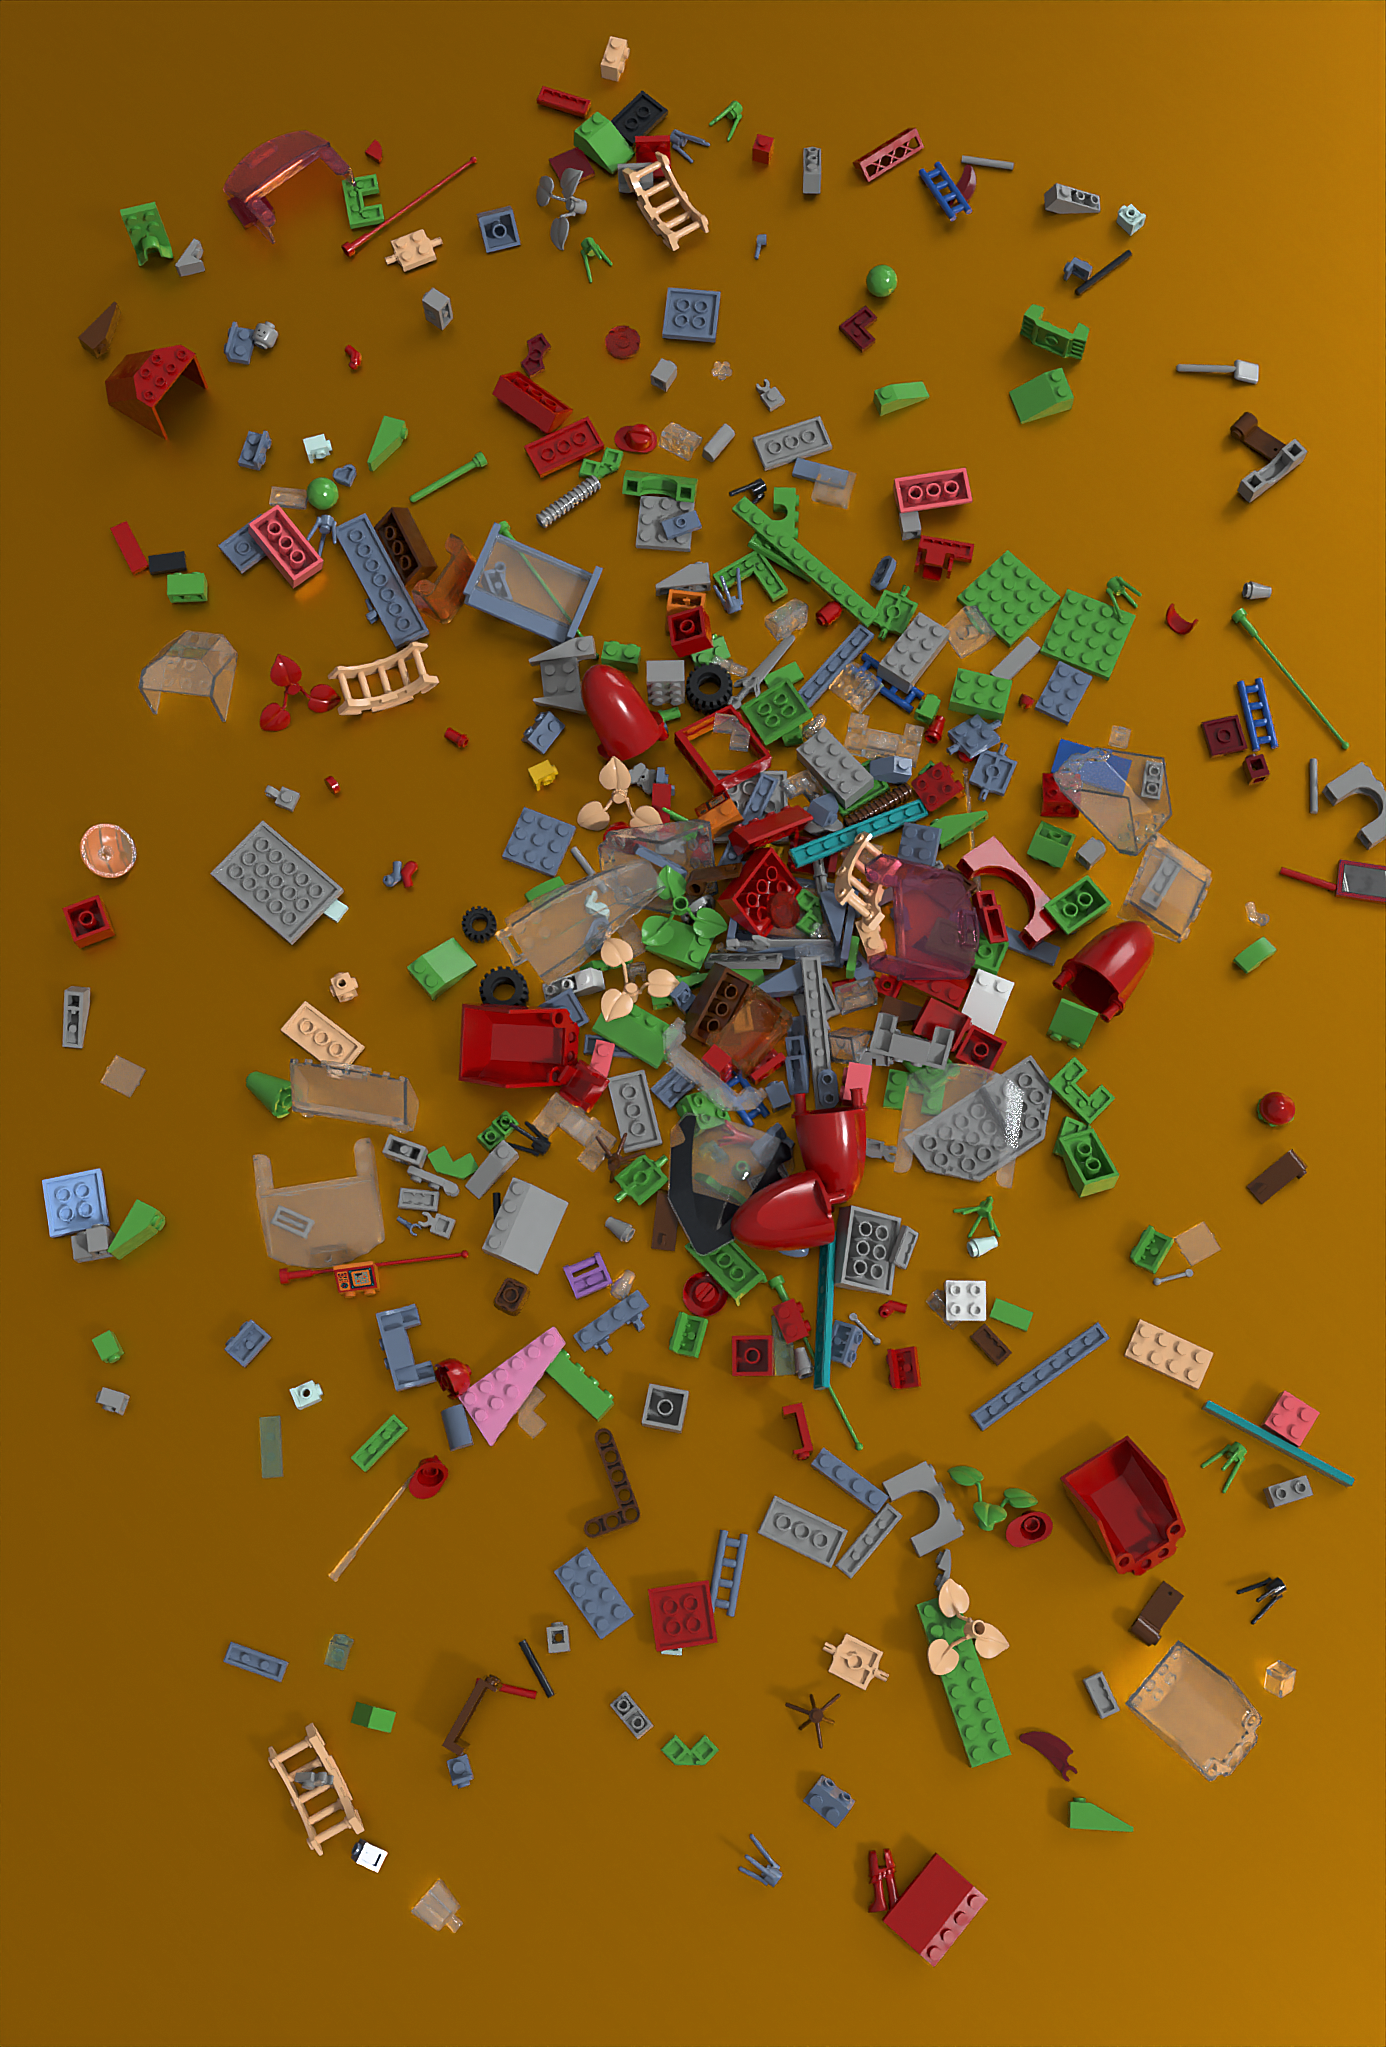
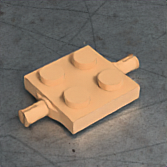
M421 229L391 241L394 255L385 257L387 265L397 261L405 272L436 260L433 247L443 244L440 237L430 240L424 230Z
M847 1633L838 1647L826 1642L822 1649L833 1655V1662L828 1672L863 1690H866L874 1676L886 1682L889 1674L878 1669L883 1652Z

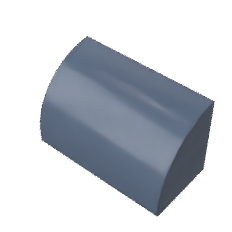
M459 1404L441 1411L450 1451L474 1445L464 1406Z

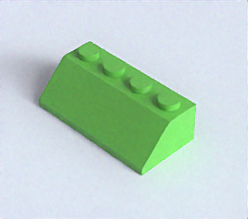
M633 1004V1009L628 1015L609 1022L605 1021L601 1012L592 1028L593 1032L658 1069L675 1047L680 1034L679 1030Z

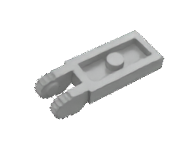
M412 1165L407 1170L408 1175L411 1176L410 1179L414 1182H426L428 1187L437 1191L441 1188L445 1191L446 1195L451 1197L458 1196L460 1192L457 1184H453V1182Z

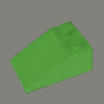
M598 111L574 131V146L581 149L584 154L611 174L618 170V164H625L635 155V151L612 122Z
M1062 368L1045 372L1009 392L1021 424L1072 408L1074 396Z
M1086 875L1043 907L1068 936L1105 914L1112 903L1092 879Z
M661 916L665 922L668 920L667 917ZM672 919L668 924L674 929L671 941L658 947L646 945L644 950L692 973L698 972L714 938L703 939L697 936L693 926Z
M451 938L421 955L407 969L413 979L434 1001L477 967V964L454 938Z
M1062 998L1053 1016L1047 1035L1055 1041L1062 1040L1067 1042L1072 1048L1082 1049L1098 1012Z
M1093 1128L1058 1138L1070 1181L1079 1198L1114 1188L1119 1173Z
M137 1199L107 1252L118 1260L122 1259L156 1235L158 1230L161 1231L165 1225L166 1217L154 1207Z

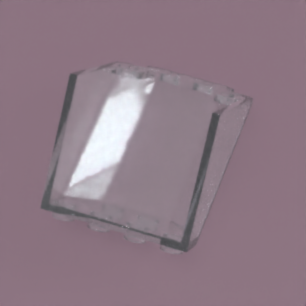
M186 630L166 644L142 669L138 688L153 714H157L161 692L210 697L221 721L226 722L238 653L223 634Z
M1096 747L1090 749L1086 754H1080L1079 752L1071 754L1068 760L1053 774V778L1060 791L1119 853L1137 856L1172 816L1163 757Z
M693 819L612 830L606 834V839L598 846L602 882L607 888L612 890L614 899L618 904L670 915L673 905L672 898L662 900L655 890L657 877L663 868L635 854L633 851L634 845L638 843L683 866L687 871L686 883L693 870L715 866L710 821ZM717 880L707 882L704 893L699 897L690 896L686 891L683 896L688 900V907L705 895L714 896L719 894Z
M1154 831L1144 851L1145 855L1116 917L1125 921L1143 922L1151 928L1152 932L1181 943L1183 939H1187L1191 930L1188 927L1191 922L1194 923L1195 918L1199 914L1201 908L1198 905L1202 904L1208 893L1205 888L1210 886L1212 871L1160 833Z
M1179 1640L1169 1649L1164 1658L1157 1663L1154 1670L1143 1680L1139 1688L1125 1703L1133 1714L1209 1782L1216 1780V1777L1219 1775L1226 1777L1232 1774L1237 1765L1241 1763L1257 1743L1258 1735L1255 1732L1256 1728L1261 1725L1262 1720L1261 1715L1232 1678Z

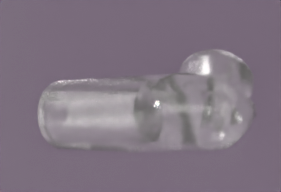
M1254 902L1245 904L1247 915L1251 922L1259 926H1264L1269 922L1270 918L1267 914H1260L1256 911Z

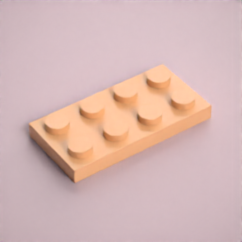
M306 1001L281 1029V1032L339 1077L342 1076L365 1048Z
M1140 1319L1124 1357L1198 1390L1214 1353Z

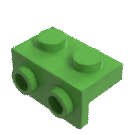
M716 633L712 634L713 648L690 654L695 667L698 666L700 668L703 663L705 665H709V663L715 664L731 657L723 636Z
M1149 1225L1142 1232L1138 1245L1132 1249L1130 1258L1135 1266L1155 1274L1174 1240L1155 1231L1154 1227Z
M679 1312L675 1320L673 1336L669 1341V1350L679 1355L698 1358L708 1320Z

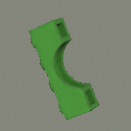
M626 470L623 478L622 494L636 496L663 494L674 498L676 501L694 503L698 479Z

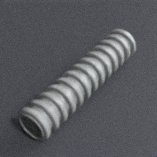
M590 475L589 479L586 478L585 482H581V485L578 484L576 488H572V491H568L567 495L564 494L563 498H558V501L550 504L549 508L546 507L545 511H540L541 514H536L539 524L546 528L547 524L551 525L552 521L555 522L556 518H560L561 515L565 514V511L569 512L570 508H574V505L577 506L579 502H583V499L591 496L592 492L595 493L596 489H601L599 480L595 476Z

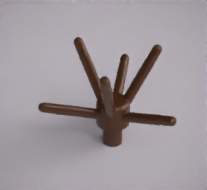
M627 1133L623 1134L617 1152L611 1154L599 1136L595 1137L604 1150L603 1154L608 1159V1169L611 1171L610 1183H613L616 1169L621 1165H630L633 1162L627 1160L646 1154L645 1151L625 1157L620 1155Z
M810 1694L812 1710L810 1711L790 1703L785 1704L786 1707L809 1715V1719L799 1726L798 1729L802 1730L811 1722L815 1723L820 1749L823 1748L819 1722L825 1721L832 1725L835 1724L834 1720L824 1717L823 1712L840 1698V1694L834 1696L821 1709L816 1707L813 1694Z

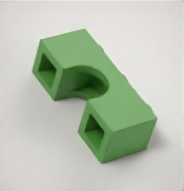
M774 487L773 512H781L786 517L783 520L773 521L791 537L798 539V528H795V522H798L799 511H795V506H799V495H796V488Z

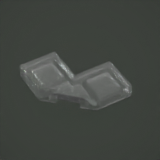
M716 713L713 732L731 734L729 750L748 752L750 732L739 723V720L734 715Z
M536 1386L533 1387V1390L518 1410L519 1426L533 1439L547 1425L533 1411L546 1397Z

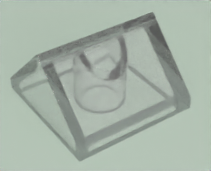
M843 1027L828 1033L831 1062L848 1065L849 1062L860 1063L874 1032L866 1029Z

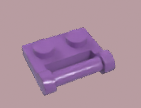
M596 1252L594 1256L576 1264L563 1267L576 1299L613 1284L600 1252ZM598 1263V1268L575 1278L573 1277L572 1273Z

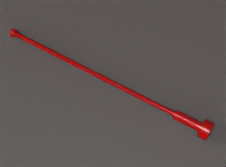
M471 157L470 161H468L463 166L458 168L456 171L451 173L449 176L444 178L438 184L433 186L431 189L426 191L424 194L419 196L417 199L412 201L410 204L405 206L403 209L398 211L396 214L391 216L389 219L384 221L382 224L377 226L368 234L364 233L362 236L357 238L352 243L346 242L343 245H341L343 252L349 258L355 254V249L363 243H365L367 240H369V237L371 235H373L375 232H377L382 227L387 225L389 222H391L393 219H395L400 214L405 212L407 209L412 207L414 204L419 202L421 199L426 197L428 194L433 192L435 189L440 187L442 184L447 182L449 179L454 177L456 174L461 172L463 169L468 167L470 164H475L477 162L476 157Z
M463 1250L461 1253L380 1262L375 1264L377 1267L461 1256L463 1258H467L469 1253L468 1251ZM288 1268L279 1269L280 1283L289 1284L290 1279L312 1277L314 1274L331 1273L334 1270L333 1268L314 1271L306 1269L289 1272Z

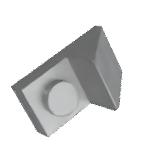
M193 239L176 263L175 267L179 276L182 277L205 271L203 262L199 260L203 254L200 241Z

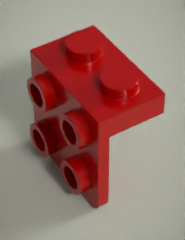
M941 761L911 782L912 787L930 812L935 811L955 796L958 799L965 796L962 791L965 788L959 779L955 780L952 776L955 773L950 765H945Z

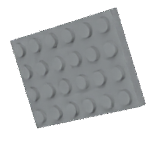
M263 820L210 873L213 878L291 945L344 892L343 888Z

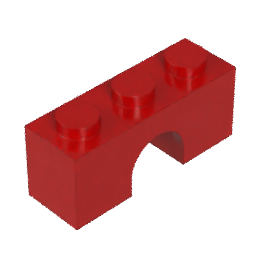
M713 1044L701 1058L704 1064L702 1072L720 1086L722 1083L726 1084L732 1077V1058L716 1044Z

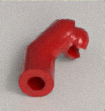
M347 345L344 351L350 356L351 361L348 365L353 370H356L361 365L362 356L351 345Z
M414 861L407 862L400 872L404 888L414 886L411 876L418 869V864Z
M889 1300L879 1307L878 1312L882 1318H887L895 1311L905 1314L907 1304Z

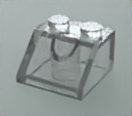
M821 465L812 492V501L847 509L856 473Z
M976 605L964 606L944 626V628L950 631L949 643L961 659L985 646L996 635V632Z

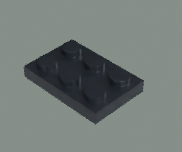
M642 90L611 122L627 143L634 148L635 136H646L668 115V110Z

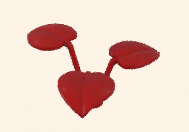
M277 654L270 671V678L277 686L285 687L283 706L280 707L277 703L267 705L260 715V727L265 731H280L289 725L291 716L287 710H284L289 694L295 695L301 691L306 698H309V709L318 713L332 710L338 705L341 697L331 686L326 684L314 686L310 691V695L307 694L298 682L302 677L301 668L292 659Z

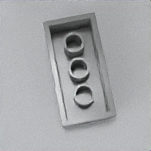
M919 612L879 663L876 675L908 694L945 646L950 631Z
M825 727L796 749L797 759L829 792L835 795L837 801L845 809L874 787V777Z

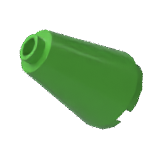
M258 1071L250 1073L246 1078V1087L277 1118L287 1116L290 1113L288 1109L291 1106L294 1108L299 1100L301 1091L294 1082Z

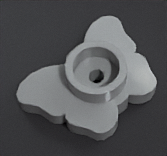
M639 763L629 770L631 776L630 784H637V786L642 787L646 794L652 795L653 783L656 782L657 771L649 770L643 763Z

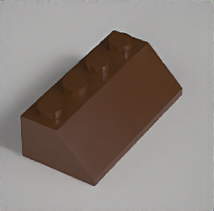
M391 507L374 526V530L405 588L427 579L438 566L409 509Z
M714 962L679 1031L710 1047L716 1044L720 1048L754 982Z

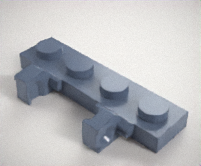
M636 1290L578 1331L573 1337L584 1352L594 1346L596 1349L601 1347L607 1355L613 1350L606 1340L610 1338V1334L621 1326L632 1322L638 1332L645 1328L640 1318L643 1317L641 1312L647 1309L649 1304L641 1293Z

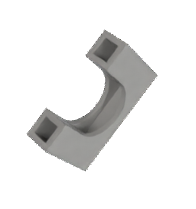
M1361 762L1328 783L1322 792L1333 806L1353 794H1364L1375 801L1378 807V818L1363 827L1356 835L1365 848L1369 850L1386 839V791L1383 784L1372 775L1371 769Z
M926 1461L882 1483L890 1502L912 1492H924L931 1496L937 1504L938 1517L935 1524L930 1529L909 1539L918 1558L964 1535L962 1532L964 1527L960 1519L956 1520L953 1515L955 1509L950 1500L946 1501L943 1495L946 1493L941 1482H936L934 1478L936 1472L931 1464L928 1465Z

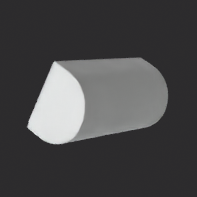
M726 423L723 424L703 448L702 457L713 462L735 436L734 430Z

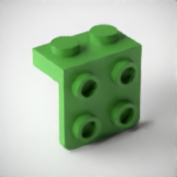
M715 1088L686 1095L675 1105L681 1120L688 1115L697 1116L693 1139L699 1137L705 1130L725 1125V1119L728 1122L731 1121L723 1101Z

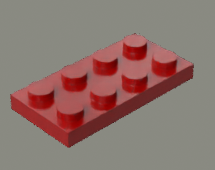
M588 416L524 446V450L540 478L604 449V444Z

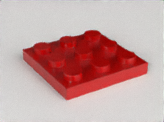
M709 1580L648 1589L657 1652L718 1643Z

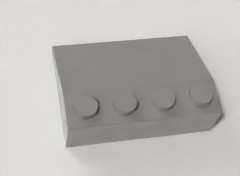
M513 1177L482 1247L483 1252L538 1275L569 1203L530 1183Z
M852 1205L839 1208L836 1229L834 1286L884 1295L892 1294L895 1265L889 1262L900 1232L901 1218Z

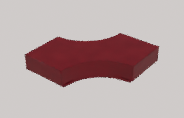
M542 333L527 341L529 352L527 357L521 362V367L529 379L545 371L543 358L551 350L550 344Z

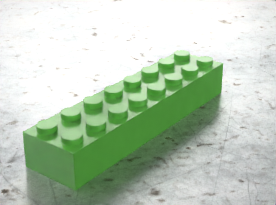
M938 1598L915 1605L928 1646L937 1639H944L950 1645L952 1642L965 1636L963 1628L966 1621L957 1618L956 1615L950 1618L946 1617L939 1608ZM970 1638L952 1648L959 1655L957 1666L951 1672L938 1676L969 1767L973 1768L1011 1755L973 1641Z

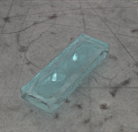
M771 1316L776 1376L796 1375L793 1343H786L776 1316Z
M281 1416L260 1417L262 1478L283 1477Z

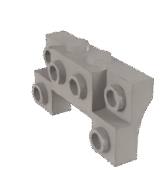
M883 1012L878 1013L870 1043V1052L890 1056L896 1062L910 1061L911 1065L916 1067L926 1065L942 1070L946 1069L955 1030L936 1026L932 1040L896 1032L899 1016Z

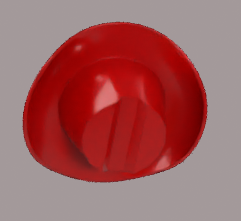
M708 1272L693 1274L684 1285L683 1301L685 1306L691 1313L697 1316H712L718 1313L727 1302L728 1293Z

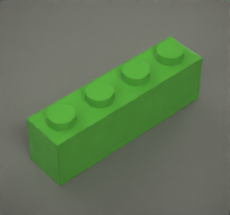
M562 1348L545 1372L599 1422L615 1405L612 1401L614 1397L606 1389L602 1391L598 1387L599 1382L594 1377L590 1376L588 1378L583 1373L585 1369L578 1362L573 1364L569 1360L571 1356Z

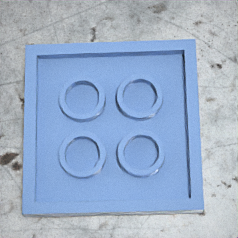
M100 1168L42 1180L51 1238L86 1231V1229L92 1228L91 1226L95 1224H103L106 1227L110 1226L102 1170Z

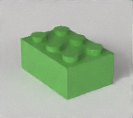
M958 668L948 710L972 716L978 714L981 718L993 721L999 719L1002 722L1013 680Z

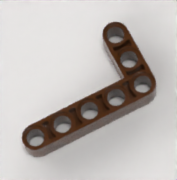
M606 1428L599 1429L595 1433V1442L619 1509L590 1519L585 1523L584 1532L591 1539H597L639 1522L641 1517L613 1435ZM606 1433L610 1436L607 1443L599 1442L598 1439L601 1434ZM607 1453H615L617 1456L616 1460L611 1463L605 1460ZM614 1472H622L623 1479L618 1482L612 1479ZM623 1490L630 1492V1498L626 1501H622L619 1498V1494ZM630 1509L637 1512V1517L634 1520L626 1518V1512ZM616 1517L618 1524L615 1527H609L607 1525L608 1518ZM591 1524L599 1526V1531L594 1535L588 1532V1527Z

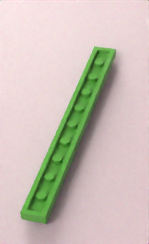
M744 496L732 508L733 513L866 628L880 615L876 609L748 498Z

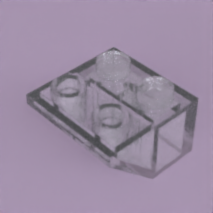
M794 598L765 616V626L777 641L781 638L785 639L794 630H799L807 624L808 605Z

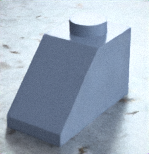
M890 756L871 760L869 763V773L874 777V780L902 785L911 777L912 759Z
M830 792L813 799L807 812L813 816L814 819L812 821L821 827L832 825L838 817L836 814L839 806L835 795Z

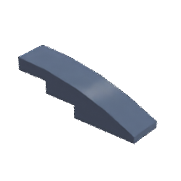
M806 1015L785 1018L788 1037H785L787 1049L785 1064L790 1095L809 1093L810 1066Z

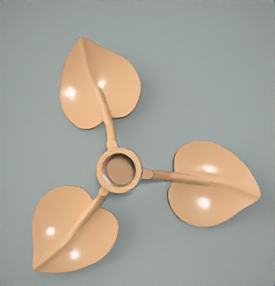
M613 756L599 774V781L603 787L609 790L613 789L609 802L604 808L598 801L586 803L578 814V824L590 830H602L609 823L610 817L605 811L612 802L620 804L625 801L630 814L633 816L630 820L631 828L643 832L644 835L659 832L663 829L664 824L659 813L653 807L641 806L637 808L636 813L633 812L627 797V788L631 783L630 773L626 766Z
M617 938L606 939L601 948V959L606 965L617 967L622 964L625 981L622 993L617 989H610L602 996L601 1010L606 1022L628 1015L633 1009V1003L638 999V994H642V991L647 986L649 995L662 998L669 996L680 984L675 976L665 969L652 971L648 975V982L644 983L640 989L636 984L629 983L625 962L632 960L633 950L627 942Z
M951 1578L947 1579L939 1591V1608L946 1617L950 1618L956 1615L957 1618L967 1623L963 1628L964 1637L952 1642L950 1645L944 1639L934 1640L929 1645L927 1658L930 1670L935 1675L947 1674L957 1666L959 1655L952 1648L970 1638L976 1639L974 1642L975 1650L981 1657L986 1659L997 1656L1009 1647L1005 1637L993 1625L984 1623L982 1620L972 1621L971 1617L967 1618L960 1614L966 1612L969 1607L968 1594Z

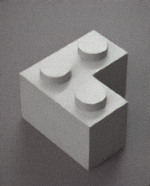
M95 1224L91 1226L92 1228L78 1232L76 1236H71L74 1260L81 1263L114 1257L107 1250L115 1238V1233L103 1224Z

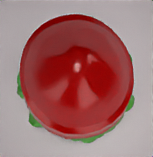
M1270 1092L1258 1101V1117L1268 1122L1270 1126L1285 1125L1294 1119L1295 1104L1290 1097L1283 1093Z

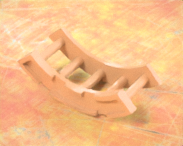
M657 151L655 155L658 161L637 172L630 168H626L622 172L630 191L635 192L639 200L636 203L657 236L661 234L664 238L663 243L672 251H675L679 248L677 243L679 238L698 228L708 233V220L705 215L700 214L692 206L686 192L682 191L669 167L668 157ZM661 167L666 180L646 191L642 190L639 183L640 178ZM670 186L675 198L656 208H652L648 197ZM680 203L685 213L667 223L662 222L659 214ZM689 218L693 221L692 224L677 232L670 230Z
M412 642L400 652L385 659H377L373 663L350 667H335L328 675V679H339L345 700L337 708L339 715L361 714L363 710L371 709L372 712L392 708L412 700L413 695L419 692L424 694L439 683L438 677L429 676L426 673L420 654L428 645ZM414 657L419 678L411 683L405 662ZM398 666L404 687L393 692L386 670ZM379 673L385 694L371 697L365 676ZM358 677L364 699H352L346 679Z
M863 831L855 837L854 845L836 872L837 878L834 894L836 900L841 905L847 902L862 915L864 924L874 931L885 917L881 912V907L878 906L884 892L882 886L884 882L890 880L902 861L891 854L889 856L882 854L869 842L872 835ZM864 848L881 862L882 866L876 874L858 860ZM854 866L870 879L871 884L869 888H866L851 875ZM852 886L863 894L864 901L854 893L855 890Z
M311 1723L305 1727L307 1731L305 1739L277 1755L274 1748L270 1746L268 1748L270 1753L268 1761L273 1769L277 1768L292 1796L290 1798L291 1804L295 1810L298 1809L309 1836L306 1840L310 1849H315L319 1856H321L323 1851L320 1843L346 1828L350 1829L353 1827L356 1834L364 1831V1827L358 1810L353 1808L351 1803L353 1798L332 1755H328L322 1737L314 1724ZM307 1747H314L318 1754L316 1759L288 1774L282 1762ZM319 1766H325L328 1774L334 1776L332 1785L314 1787L313 1790H308L299 1795L293 1783L296 1773L310 1772ZM329 1788H335L339 1795L337 1801L309 1816L304 1802ZM340 1809L345 1810L346 1816L343 1821L318 1835L316 1834L313 1824Z

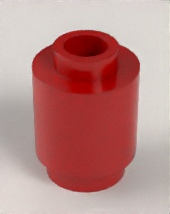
M834 600L828 602L815 613L816 622L820 626L828 627L840 617L843 611L842 607Z

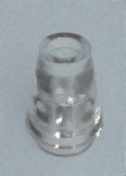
M818 714L803 727V736L807 740L824 727L827 718L822 714Z
M625 1270L611 1286V1295L619 1300H624L625 1297H628L636 1275L629 1270Z

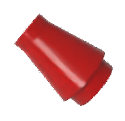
M940 715L935 716L932 723L925 730L924 738L927 742L937 744L941 741L946 721L944 717Z

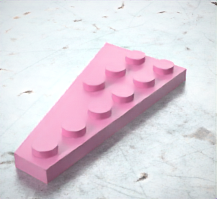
M555 1327L547 1330L458 1397L490 1446H493L496 1442L497 1437L506 1428L507 1423L519 1410L537 1381L541 1379L547 1367L554 1361L566 1344Z

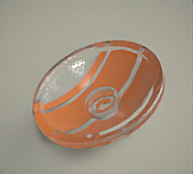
M98 824L88 829L83 835L80 842V855L84 864L93 873L105 878H116L126 874L132 868L136 859V848L130 835L122 828L112 824Z

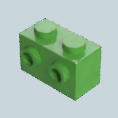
M192 572L191 574L174 573L173 575H167V596L170 602L207 601V579L204 573Z
M604 641L601 655L602 664L612 666L618 670L638 673L641 647L635 644L624 645L617 641Z

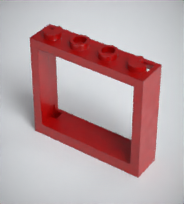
M731 704L674 733V744L713 796L771 767L772 757L769 754V749H765L759 736H755L749 723H745L741 713L737 712ZM729 721L758 760L718 780L690 741Z

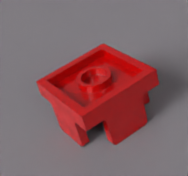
M920 541L914 572L917 573L919 565H923L922 578L939 582L942 570L946 569L948 570L946 578L950 579L956 548Z
M579 1059L575 1067L566 1065L557 1079L559 1083L563 1084L559 1090V1095L570 1104L578 1106L588 1113L591 1112L610 1082L609 1079L581 1059Z

